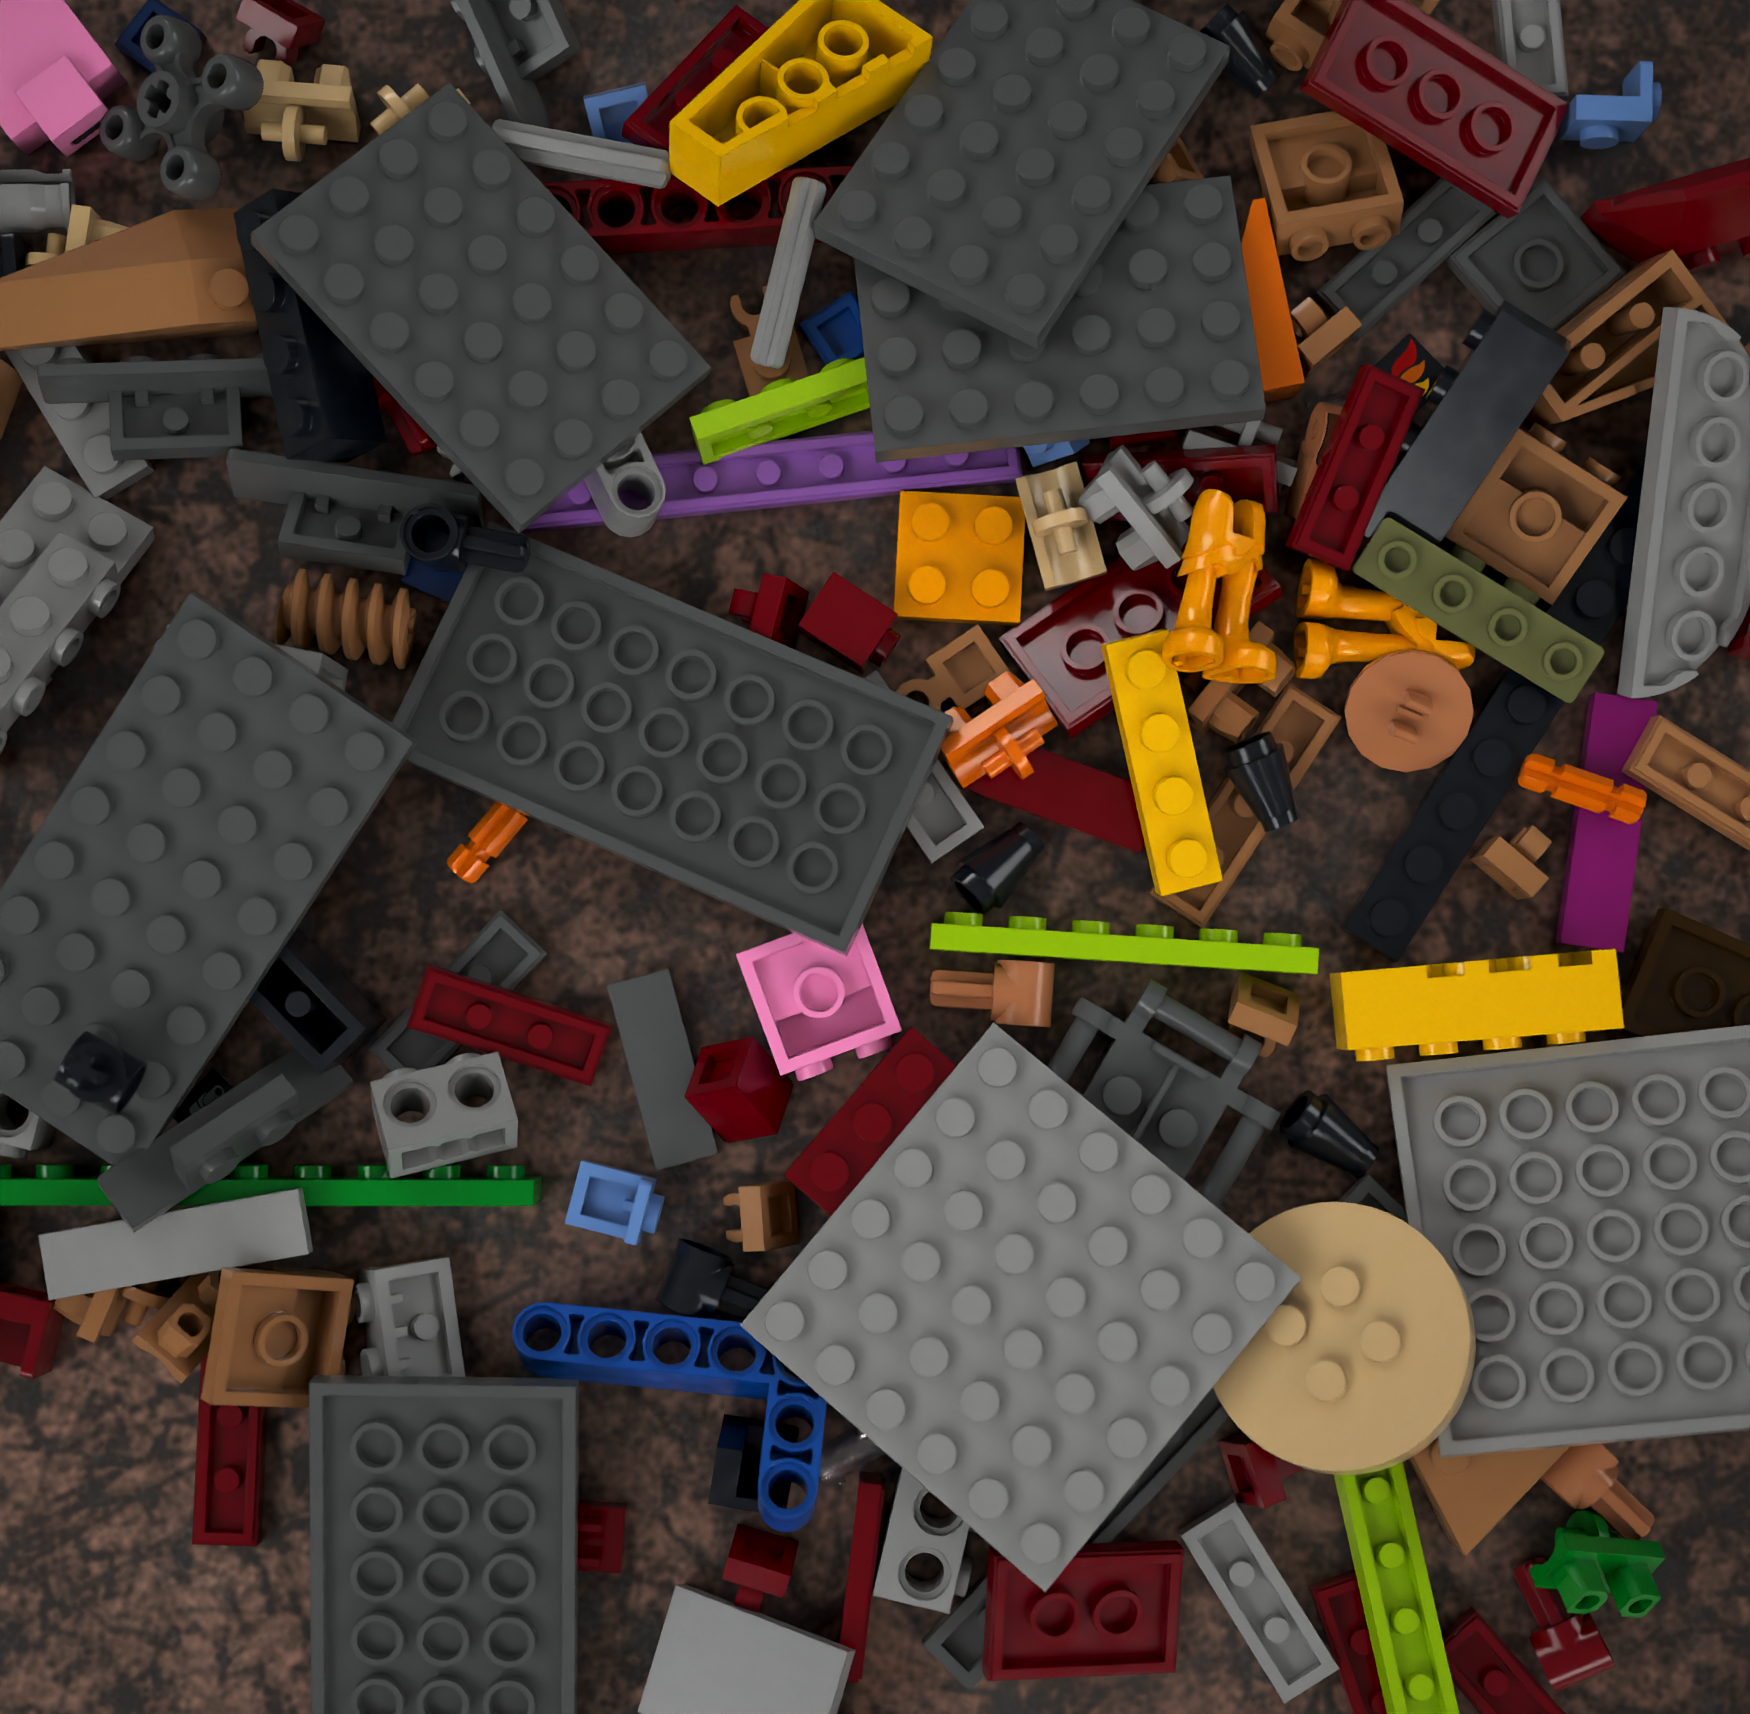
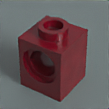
M835 572L831 574L798 624L801 635L862 675L871 662L881 667L901 635L893 631L897 624L898 614Z

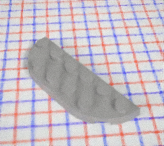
M1663 307L1617 689V694L1628 698H1644L1659 695L1676 689L1698 676L1699 674L1695 670L1711 656L1718 646L1727 647L1742 624L1750 605V357L1738 342L1741 336L1735 330L1715 317L1691 309Z

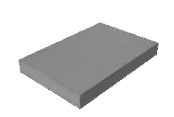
M687 1584L675 1585L638 1713L837 1714L856 1650L767 1615L734 1606L733 1602Z

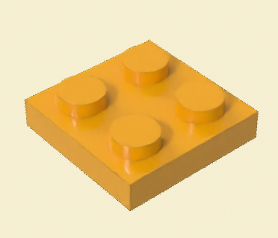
M900 491L894 612L898 614L897 620L1017 626L1020 624L1025 514L1020 497Z

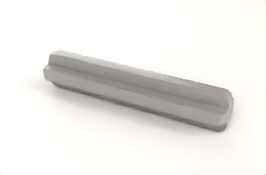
M502 119L495 120L491 127L523 163L658 189L665 188L671 179L669 152L667 150Z
M795 177L792 182L750 354L752 362L761 366L780 369L785 362L815 240L813 223L822 211L826 195L825 184L808 177Z

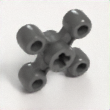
M168 15L154 16L146 22L142 29L140 46L146 58L155 65L157 72H153L148 76L140 87L137 97V108L119 105L112 107L106 112L100 124V138L103 145L111 153L133 161L149 159L157 151L161 139H165L169 151L163 157L160 165V177L163 185L177 196L196 202L205 201L216 194L222 180L220 165L207 152L205 144L212 141L221 130L224 121V109L246 111L258 103L263 93L264 81L261 72L255 65L243 58L228 53L212 57L205 65L202 77L197 78L193 66L198 61L202 50V42L198 32L190 24Z

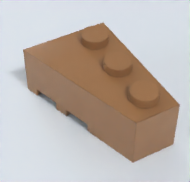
M1673 249L1640 262L1556 331L1571 341L1570 354L1527 415L1532 424L1537 422L1542 426L1564 422L1654 387L1663 307L1696 310L1727 324Z
M1436 1438L1421 1452L1409 1458L1407 1462L1448 1541L1466 1557L1570 1446L1440 1458Z

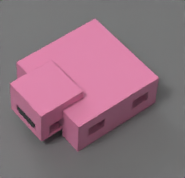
M0 0V126L27 156L50 139L66 157H69L100 133L102 118L109 111L102 100L127 81L65 0Z

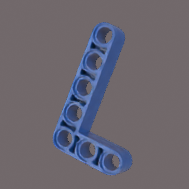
M549 1302L534 1303L524 1308L517 1315L512 1327L513 1341L522 1366L531 1374L549 1378L579 1379V1381L767 1400L758 1479L759 1513L763 1521L772 1529L782 1532L796 1531L806 1526L813 1517L817 1503L827 1401L801 1378L790 1375L785 1370L784 1364L740 1326L742 1322ZM540 1329H553L561 1335L559 1342L547 1351H536L527 1346L529 1337ZM604 1335H615L625 1341L624 1349L612 1358H602L596 1356L591 1351L593 1343ZM677 1341L689 1348L690 1353L687 1358L678 1364L668 1365L662 1363L655 1356L659 1347L667 1342ZM731 1348H742L751 1353L755 1360L749 1368L734 1372L721 1365L719 1359L724 1352ZM797 1417L805 1420L813 1432L806 1440L791 1443L779 1436L776 1431L777 1426L787 1418ZM781 1482H792L803 1489L806 1498L799 1506L793 1509H783L771 1501L769 1493L775 1485Z

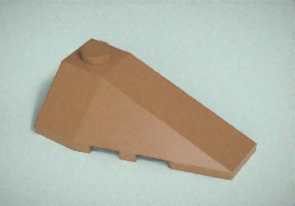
M238 207L173 210L1 277L0 351L253 335L258 326L254 307L250 299V289L241 247L237 239L233 213L238 211Z

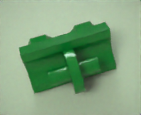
M1578 1510L1571 1515L1566 1528L1559 1527L1555 1531L1556 1544L1550 1559L1544 1564H1535L1529 1570L1536 1588L1558 1589L1567 1613L1587 1614L1598 1610L1609 1598L1608 1593H1611L1621 1617L1641 1618L1661 1599L1651 1574L1666 1557L1659 1541L1619 1538L1617 1533L1609 1531L1607 1523L1601 1515L1595 1511Z

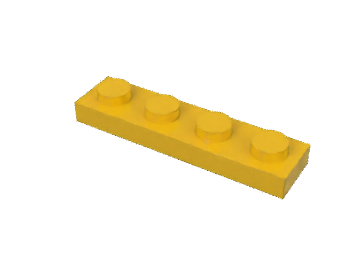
M1166 629L1101 644L1155 892L1160 896L1223 881L1178 672L1169 668L1162 660L1164 639L1169 634V631Z

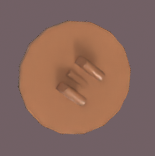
M1416 649L1386 653L1366 665L1350 685L1344 707L1348 735L1361 755L1381 768L1401 772L1429 769L1452 756L1468 736L1474 714L1470 687L1457 667L1436 653Z

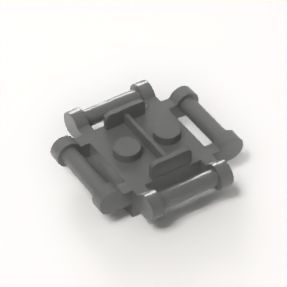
M1151 978L1142 989L1124 1022L1094 1003L1080 997L1071 1012L1076 1018L1047 1067L1068 1083L1097 1031L1099 1030L1111 1037L1110 1042L1079 1094L1183 1180H1185L1225 1108L1228 1106L1243 1115L1199 1191L1202 1196L1224 1213L1226 1209L1221 1205L1265 1128L1272 1131L1281 1115L1275 1109L1238 1089L1243 1077L1255 1062L1262 1048V1043L1247 1034L1239 1038L1167 996V988ZM1151 1017L1158 1019L1226 1059L1227 1061L1218 1077L1142 1033Z

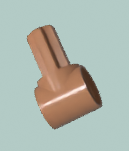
M997 960V963L993 964V972L936 969L932 972L930 978V1003L934 1007L989 1010L990 1020H994L995 1024L1051 1027L1055 963Z
M1602 1444L1570 1446L1540 1478L1574 1510L1576 1508L1581 1510L1590 1506L1623 1539L1639 1540L1644 1538L1650 1532V1528L1655 1521L1653 1513L1617 1480L1619 1474L1617 1464L1619 1461Z

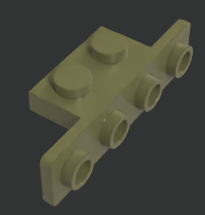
M1392 518L1381 520L1352 567L1356 575L1562 701L1571 703L1575 700L1604 655V649L1535 607L1541 597L1530 589L1510 578H1507L1501 586L1483 575L1481 572L1486 563L1466 550L1453 544L1447 553Z

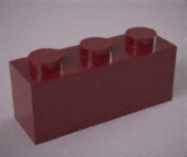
M910 1026L788 1167L784 1176L826 1213L832 1216L957 1065Z

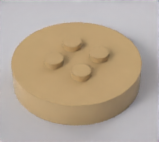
M1320 1202L1303 1205L1280 1213L1252 1230L1249 1235L1298 1274L1301 1280L1213 1386L1227 1414L1251 1440L1263 1449L1292 1464L1320 1473L1357 1475L1376 1472L1397 1465L1421 1452L1444 1431L1456 1415L1467 1393L1475 1363L1476 1341L1472 1311L1458 1277L1445 1258L1426 1237L1405 1221L1379 1209L1356 1203Z

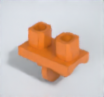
M1006 671L989 682L984 691V695L991 706L989 709L974 719L968 715L962 706L952 707L945 712L953 717L954 722L940 749L954 777L963 789L986 773L992 779L1010 766L1022 780L1034 772L1026 755L1044 744L1045 742L1041 736L1058 725L1046 703V696L1034 679L1024 684L1014 674Z

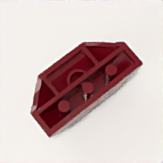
M1750 158L1618 196L1594 201L1580 219L1601 243L1638 263L1673 249L1691 275L1717 266L1721 263L1720 256L1741 250L1743 258H1750Z

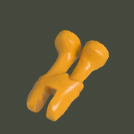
M1207 489L1199 495L1191 516L1187 544L1181 556L1183 562L1177 574V577L1188 574L1174 629L1165 637L1163 643L1162 660L1169 668L1187 673L1202 671V677L1205 679L1228 683H1263L1271 681L1276 677L1277 659L1275 652L1261 643L1252 642L1249 637L1248 626L1252 594L1258 571L1263 569L1262 555L1265 554L1266 518L1262 504L1246 499L1240 500L1233 505L1231 496L1217 489ZM1222 577L1219 604L1214 629L1212 630V607L1216 579Z
M1309 558L1306 560L1297 592V618L1384 621L1391 634L1334 629L1320 623L1301 622L1296 627L1293 638V663L1296 665V677L1303 679L1321 678L1331 664L1373 662L1386 653L1406 649L1436 653L1455 665L1458 670L1473 664L1475 647L1471 644L1452 640H1436L1437 624L1384 591L1357 588L1340 583L1335 567L1317 559Z

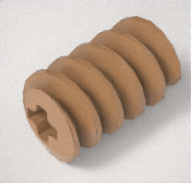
M299 568L292 584H288L285 587L276 616L274 640L277 645H284L292 635L293 644L297 649L309 650L317 639L319 650L326 655H334L342 644L345 656L351 660H358L365 650L368 649L369 659L372 664L377 665L384 664L393 652L396 667L398 669H405L414 647L417 613L415 608H410L407 588L401 587L392 604L385 603L383 584L375 583L367 599L360 598L358 579L350 578L342 594L335 593L333 574L324 573L317 589L310 588L308 569Z

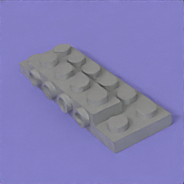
M46 466L42 468L0 520V754L7 741V731L20 714L28 716L35 710L44 695L47 679L58 665L65 667L75 658L81 648L84 631L96 616L103 618L111 611L119 597L120 584L155 540L154 527L101 497L93 498L90 491Z

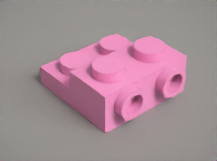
M863 923L848 956L795 933L736 954L780 1076L795 1071L798 1081L817 1076L834 1068L831 1057L854 1048L858 1059L879 1053L893 1047L894 1043L891 1035L902 1031Z

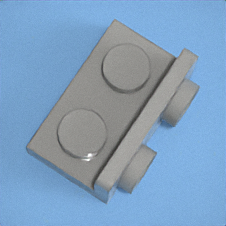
M441 1256L385 1267L358 1269L359 1284L353 1285L352 1295L356 1299L355 1317L358 1323H364L367 1348L362 1349L360 1353L362 1375L465 1377L449 1257Z

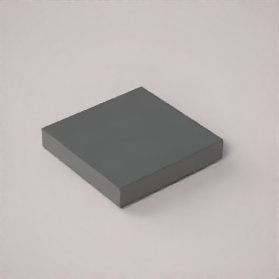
M1545 177L1529 190L1519 214L1509 219L1501 214L1498 215L1445 261V264L1488 312L1495 315L1505 300L1555 332L1626 273L1624 268Z

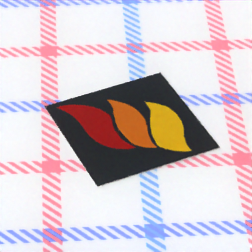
M1411 333L1402 339L1374 366L1425 389L1416 412L1428 402L1425 398L1444 370L1439 362Z

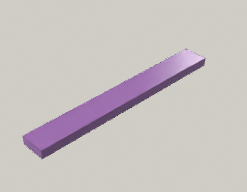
M873 431L768 441L721 457L720 460L703 465L698 449L651 453L666 488L665 500L656 520L900 495V491L932 492L1016 483L1015 478L1022 477L1019 447L876 463ZM583 480L527 526L522 533L593 527L606 524L602 520ZM626 490L618 493L619 500L629 509L643 510L648 507L647 501L636 491Z

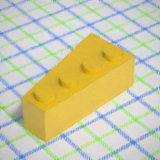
M799 0L670 120V173L715 205L720 206L897 105L924 65L930 61L933 36L879 0Z
M1616 949L1329 973L1336 1048L1340 1050H1355L1356 1061L1395 1058L1394 1046L1419 1045L1420 1056L1459 1053L1458 1041L1482 1040L1483 1050H1499L1522 1047L1521 1036L1546 1034L1547 1045L1586 1042L1585 1031L1624 1028Z

